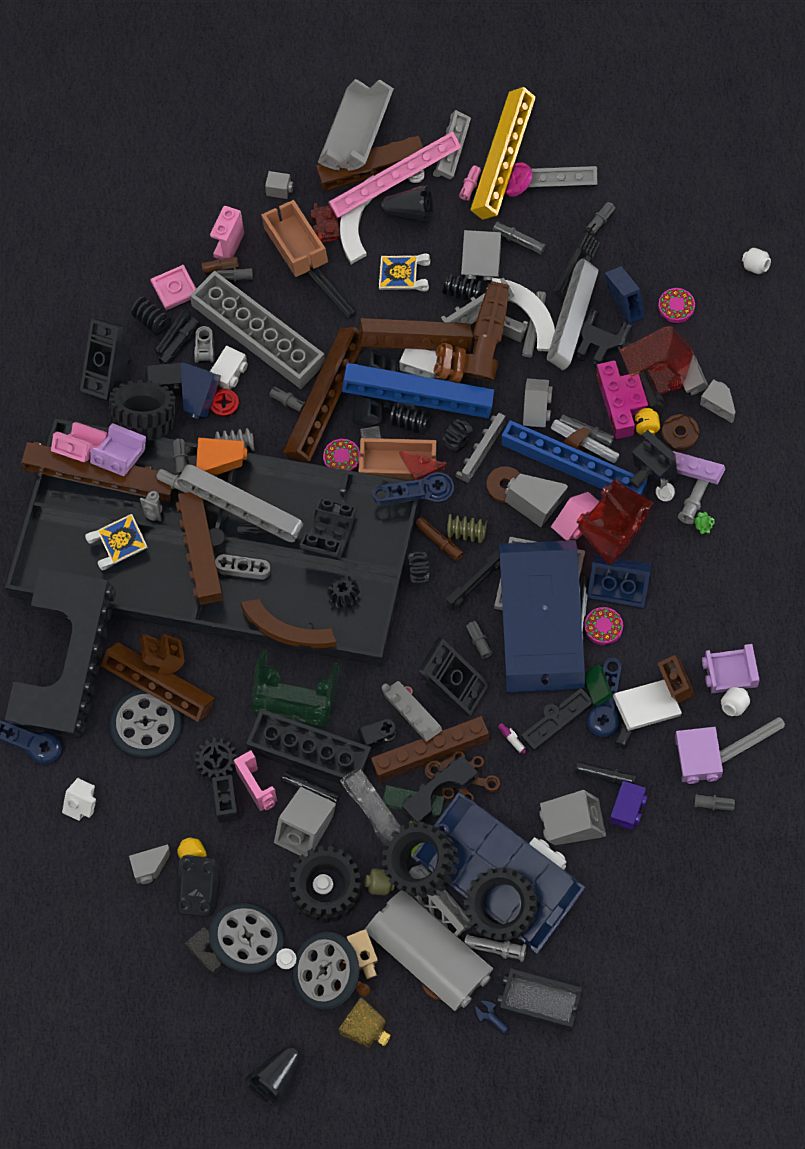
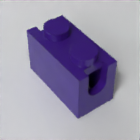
M623 781L610 817V823L633 830L635 824L639 825L642 815L639 813L641 806L645 807L648 798L645 795L646 788Z

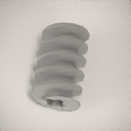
M246 428L245 434L242 433L241 429H238L237 435H235L233 430H231L230 436L227 435L226 431H223L222 436H220L219 432L215 434V439L244 441V448L248 450V447H250L251 451L254 452L253 433H250L248 428Z

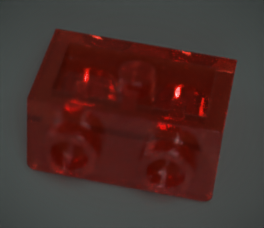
M317 202L313 203L314 209H311L312 220H316V225H313V229L320 241L339 240L338 219L331 206L318 207Z

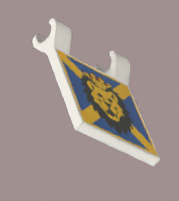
M429 254L418 256H381L379 290L416 289L428 291V281L426 279L416 281L417 264L423 266L430 265Z
M132 514L85 535L89 544L101 538L108 552V558L98 561L101 570H106L113 564L148 548Z

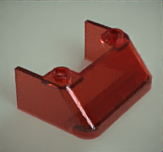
M672 326L664 327L620 350L630 376L632 377L649 369L647 372L656 391L661 395L683 386L694 354L691 345Z

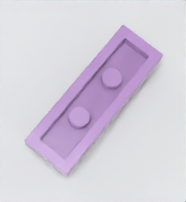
M673 451L676 455L678 474L718 484L725 471L724 465Z

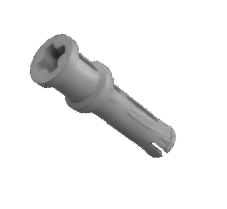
M697 480L690 497L684 501L685 506L682 512L678 515L682 522L686 524L694 523V516L701 508L700 501L709 482Z
M468 934L465 938V944L469 948L500 954L505 959L510 957L519 959L520 962L525 960L527 944H523V946L517 945L508 940L498 942Z

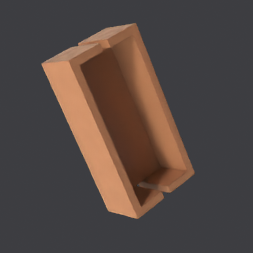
M294 200L279 206L282 221H279L276 208L261 214L264 229L295 277L310 271V267L314 269L328 262L326 248Z
M361 438L359 473L404 481L423 479L429 474L436 472V440Z

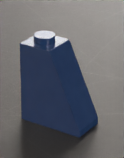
M620 266L606 272L607 287L626 322L630 324L645 318L640 288L623 267Z
M182 362L183 410L189 412L190 417L200 419V416L207 418L221 375Z

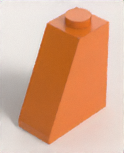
M198 438L196 467L213 476L242 467L243 460L247 459V448H244V441Z

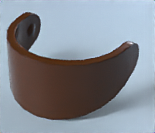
M583 427L573 432L564 440V444L584 452L587 448L580 444L589 435V429Z

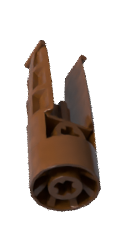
M494 281L488 284L473 332V338L476 339L473 353L465 355L463 375L481 380L495 381L499 362L493 359L496 344L502 338L510 285Z

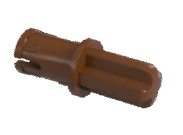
M237 257L217 258L215 261L202 262L204 274L239 266Z

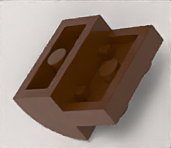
M142 634L139 640L143 662L150 666H156L157 674H171L183 666L185 659L181 639L167 634H163L161 639Z

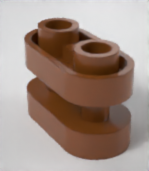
M447 343L439 345L436 349L437 360L433 370L435 377L442 380L448 377L450 382L459 383L463 376L465 349L457 346L453 349L452 345Z

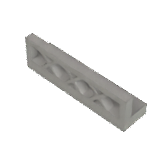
M422 864L411 868L409 874L414 879H421L431 874ZM436 889L437 895L434 896L427 894L429 904H425L422 901V897L409 894L446 928H448L447 923H452L457 929L454 933L457 937L463 931L472 927L469 917L466 916L463 909L446 890L441 892ZM434 908H438L442 912V919H438L435 916Z

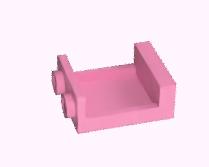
M223 206L210 233L212 238L219 240L213 253L214 258L225 259L234 257L244 235L240 210Z
M74 422L70 434L66 435L60 432L53 434L51 451L86 462L91 459L92 448H99L107 438L108 433Z
M250 750L236 758L234 764L237 774L259 810H269L274 807L277 797L273 786L261 791L251 774L258 770L252 751Z

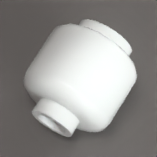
M751 248L748 252L744 253L742 258L744 268L756 274L766 272L771 264L769 254L757 248Z
M731 687L721 699L722 709L729 716L741 715L750 704L747 691L739 687Z

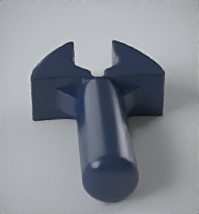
M481 1001V1004L488 1009V1013H483L476 1007V1015L479 1022L482 1023L483 1020H489L502 1033H506L509 1027L494 1014L496 1004L489 1001Z

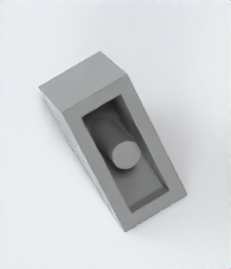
M713 380L701 396L700 405L732 423L735 417V408L730 389L724 383Z
M168 844L129 856L137 884H148L158 877L171 855Z

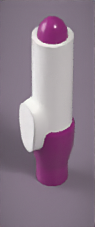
M501 723L498 728L504 737L510 741L519 753L525 754L526 747L517 739L516 733Z

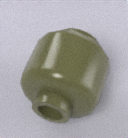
M372 869L369 875L365 876L364 886L368 887L370 894L386 896L390 891L394 890V885L389 882L391 878L385 876V869Z

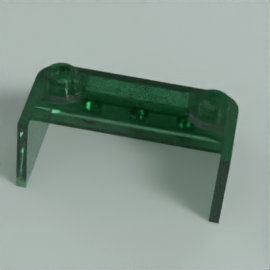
M263 649L255 669L252 698L253 712L258 715L260 709L308 726L324 727L329 720L336 693L339 664L335 663L329 679L320 680L316 690L279 683L280 675L278 671L274 668L266 667L267 649Z

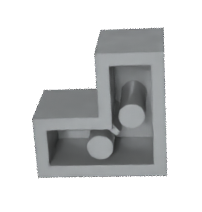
M527 379L523 426L546 427V421H550L551 410H547V403H551L552 386H549V380Z

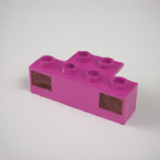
M616 361L597 364L596 376L615 439L633 436L635 428L633 418H635L639 410L648 406L639 374L634 373L620 376Z

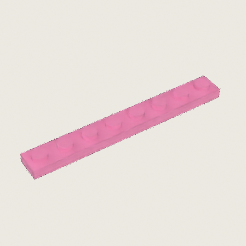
M452 131L328 203L338 218L461 148V145Z

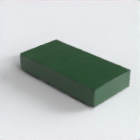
M598 664L585 673V681L594 705L598 707L613 697L601 665Z

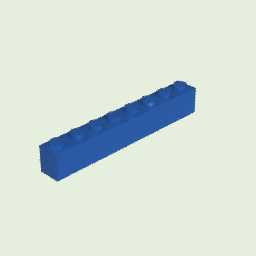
M350 363L346 364L342 392L483 418H489L494 394L493 389Z
M511 420L502 434V446L639 505L646 491L647 480L637 489L629 481L635 474Z

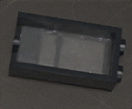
M510 969L509 974H505L502 986H506L504 994L500 993L497 1001L501 1013L572 1031L582 993L581 987L515 969Z

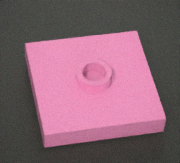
M184 265L150 279L165 310L191 300L190 295L196 290Z

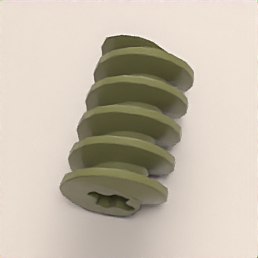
M450 514L447 524L448 537L452 538L455 534L456 539L459 540L463 535L464 541H467L470 536L471 542H474L478 537V542L482 543L486 536L488 520L484 525H482L481 519L475 524L474 518L467 522V518L464 516L463 520L460 521L459 515H457L452 520V515Z

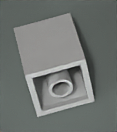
M464 230L461 274L466 276L467 280H476V277H484L483 280L492 281L493 278H499L501 232Z
M519 474L516 479L513 477L508 483V488L505 491V494H507L505 502L542 527L563 501L568 486L563 483Z
M300 787L279 817L274 843L300 856L302 854L305 857L308 856L307 851L310 849L315 851L334 815L336 803Z
M581 790L540 803V817L545 826L543 833L548 842L560 845L606 836L599 799L587 791Z

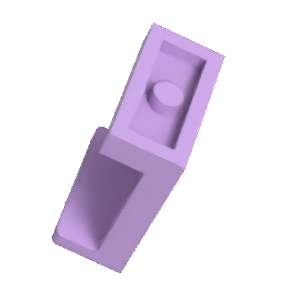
M112 423L109 427L108 437L99 448H92L90 463L125 476L145 451L146 436Z
M752 644L744 645L742 650L710 654V650L705 652V657L702 658L703 669H707L708 675L705 676L707 687L711 689V693L725 692L731 687L743 689L758 687L759 675Z
M716 727L676 731L675 742L678 745L682 782L694 784L699 782V780L712 782L721 778L723 769Z

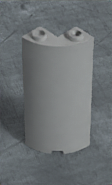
M357 79L347 87L319 157V164L334 170L347 168L348 171L365 165L392 95V87L378 80L369 88Z
M402 890L387 902V906L382 911H379L366 927L368 935L454 1011L461 1006L465 1008L472 999L470 998L472 992L480 985L484 987L491 979L489 975L493 968L408 893Z

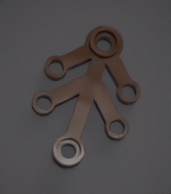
M457 751L453 756L442 762L430 761L425 766L426 776L433 780L435 774L431 772L432 769L436 768L438 771H444L448 767L449 762L457 755L465 758L464 753ZM475 756L469 762L474 769H481L484 766V760L481 756ZM476 760H480L482 763L480 765H476L474 762ZM493 775L488 776L486 779L478 777L472 783L473 785L484 787L489 793H495L500 788L499 779ZM490 783H494L496 786L494 788H490L488 785ZM452 788L442 789L443 798L451 801L454 798V790ZM467 788L464 791L458 789L460 793L471 797V800L474 801L473 795L468 792ZM449 791L452 795L447 797L445 793Z

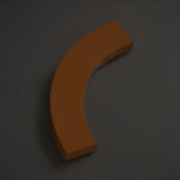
M260 599L241 602L242 611L247 619L256 625L260 632L274 640L297 647L299 645L311 646V648L336 647V640L331 628L315 630L294 627L272 616L262 605Z

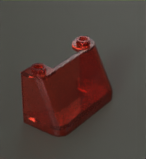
M615 479L610 485L606 484L601 491L603 497L591 513H582L577 520L580 532L601 558L610 565L616 561L636 536L653 505L652 501Z

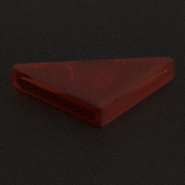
M402 450L399 451L401 459L414 480L423 479L429 474L447 467L444 461L439 462L425 456L412 455Z

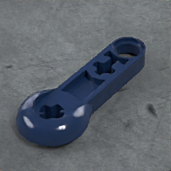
M435 472L420 480L377 486L374 488L372 495L374 502L379 505L419 499L443 502L451 497L454 491V484L447 474ZM435 484H440V490H436ZM398 489H401L403 492L401 496L398 494ZM379 491H383L387 495L384 499H378L376 494Z
M609 658L605 661L603 670L605 675H607V681L609 677H613L610 690L612 695H614L618 691L621 662L616 658ZM614 663L618 666V669L615 672H611L607 669V665ZM613 697L598 707L595 705L587 716L589 731L599 737L613 735L620 725ZM602 718H606L604 725H600V722H598Z
M0 720L1 742L26 751L34 761L40 764L52 763L60 756L62 750L61 741L54 734L48 732L34 734ZM2 728L4 732L11 733V731H13L14 737L10 736L8 738L7 735L2 732ZM43 745L44 747L45 745H48L50 750H45L46 752H43L41 747Z

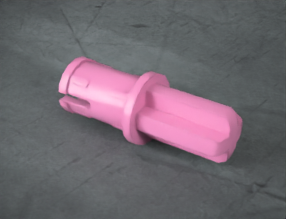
M477 166L471 168L468 177L463 181L464 186L459 194L461 199L470 200L474 188L477 187L476 182L481 173V168Z

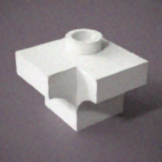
M77 778L66 791L62 813L78 821L81 820L83 815L90 818L94 812L96 801L93 797L95 786Z

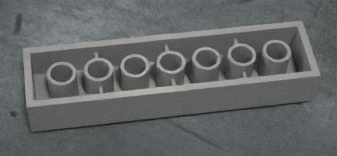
M216 271L190 295L191 304L196 310L300 389L323 367L325 362L323 352Z

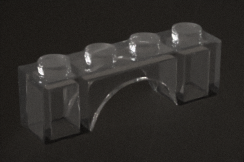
M355 769L340 780L350 796L364 810L384 845L387 839L392 841L394 837L391 834L394 831L400 833V825L362 770Z

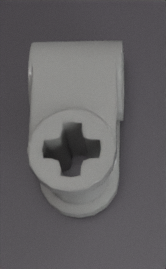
M202 326L196 331L195 363L199 361L214 362L215 359L212 330L207 326ZM203 336H208L207 339H201Z

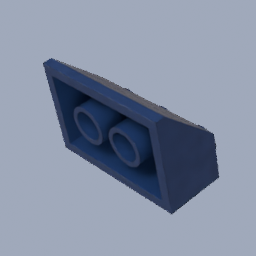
M595 555L587 598L644 608L652 564Z

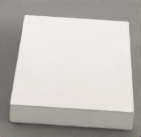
M665 680L621 691L613 695L628 731L679 717L682 714L677 702L671 697Z

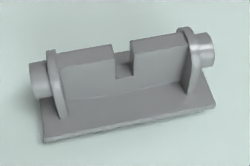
M151 491L146 499L140 498L144 515L152 521L158 520L162 522L160 514L162 512V505L159 501V494L156 491Z

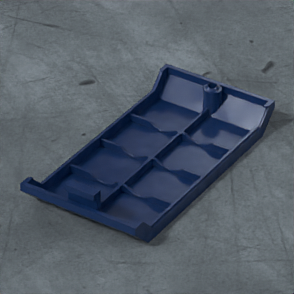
M576 540L499 544L507 693L579 690L580 688L584 690L585 670ZM546 680L548 684L544 685L542 682Z
M458 792L434 825L439 830L441 827H444V832L448 835L447 837L451 838L454 842L452 846L457 848L458 853L454 854V856L459 858V864H454L453 868L457 869L456 875L451 873L450 878L453 881L449 885L466 898L468 895L465 893L467 889L470 890L472 886L470 884L471 881L476 880L478 874L481 872L485 873L490 868L497 869V867L515 870L531 882L539 899V903H537L539 911L538 914H535L534 918L536 921L534 924L531 923L530 929L527 932H523L522 936L518 938L536 953H539L586 887L460 792ZM430 842L421 843L412 855V858L431 871L435 869L438 856L434 845ZM499 885L492 888L484 900L485 913L500 924H506L514 920L521 909L520 896L515 888L509 885Z

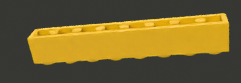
M524 87L510 91L472 203L471 211L482 220L498 215L534 104L535 96Z

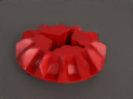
M229 389L217 390L210 408L216 416L222 415L225 417V415H232L237 410L239 404L238 396ZM224 397L226 402L229 403L226 404L225 408L222 407V404H219L223 402Z

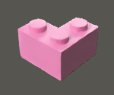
M589 492L574 496L566 503L551 528L566 541L578 539L583 534L582 529L585 525L592 521L596 522L601 517L604 505Z

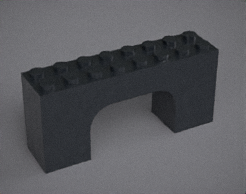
M39 568L31 606L38 613L70 619L72 635L63 674L55 684L40 687L13 682L5 720L8 723L17 727L80 739L82 734H85L87 726L85 718L86 715H89L91 709L89 700L95 691L94 677H97L99 673L98 659L103 655L102 641L106 639L108 632L106 623L107 620H110L112 614L110 605L111 601L114 602L116 597V590H114V587L108 580Z

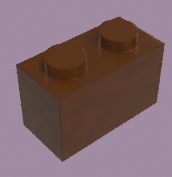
M676 655L657 663L671 697L678 704L696 695L684 666Z

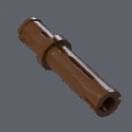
M420 517L416 521L415 527L435 542L442 552L449 554L456 562L463 557L464 552L453 543V540L444 536L424 517Z

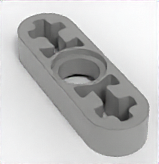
M225 554L219 555L215 560L216 569L221 574L266 579L271 572L270 564L266 560ZM223 561H226V562H227V564L225 565V567H221V564H223ZM241 563L248 565V568L244 571L239 570L237 567ZM261 567H264L265 569L263 570V572H259V569Z

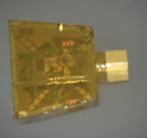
M362 998L359 999L339 1028L341 1036L369 1048L375 1040L385 1046L391 1035L382 1030L386 1024L385 1019Z

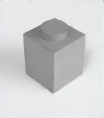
M269 171L265 185L266 195L288 199L289 192L292 193L293 182H291L290 174Z

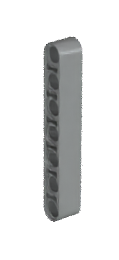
M585 259L579 260L573 270L547 355V360L561 370H565L571 363L598 275V268Z
M186 465L177 480L178 485L183 489L286 541L294 542L303 527V522L300 519L193 465Z

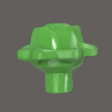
M699 512L694 523L696 529L700 530L701 534H708L715 521L708 516L707 512Z

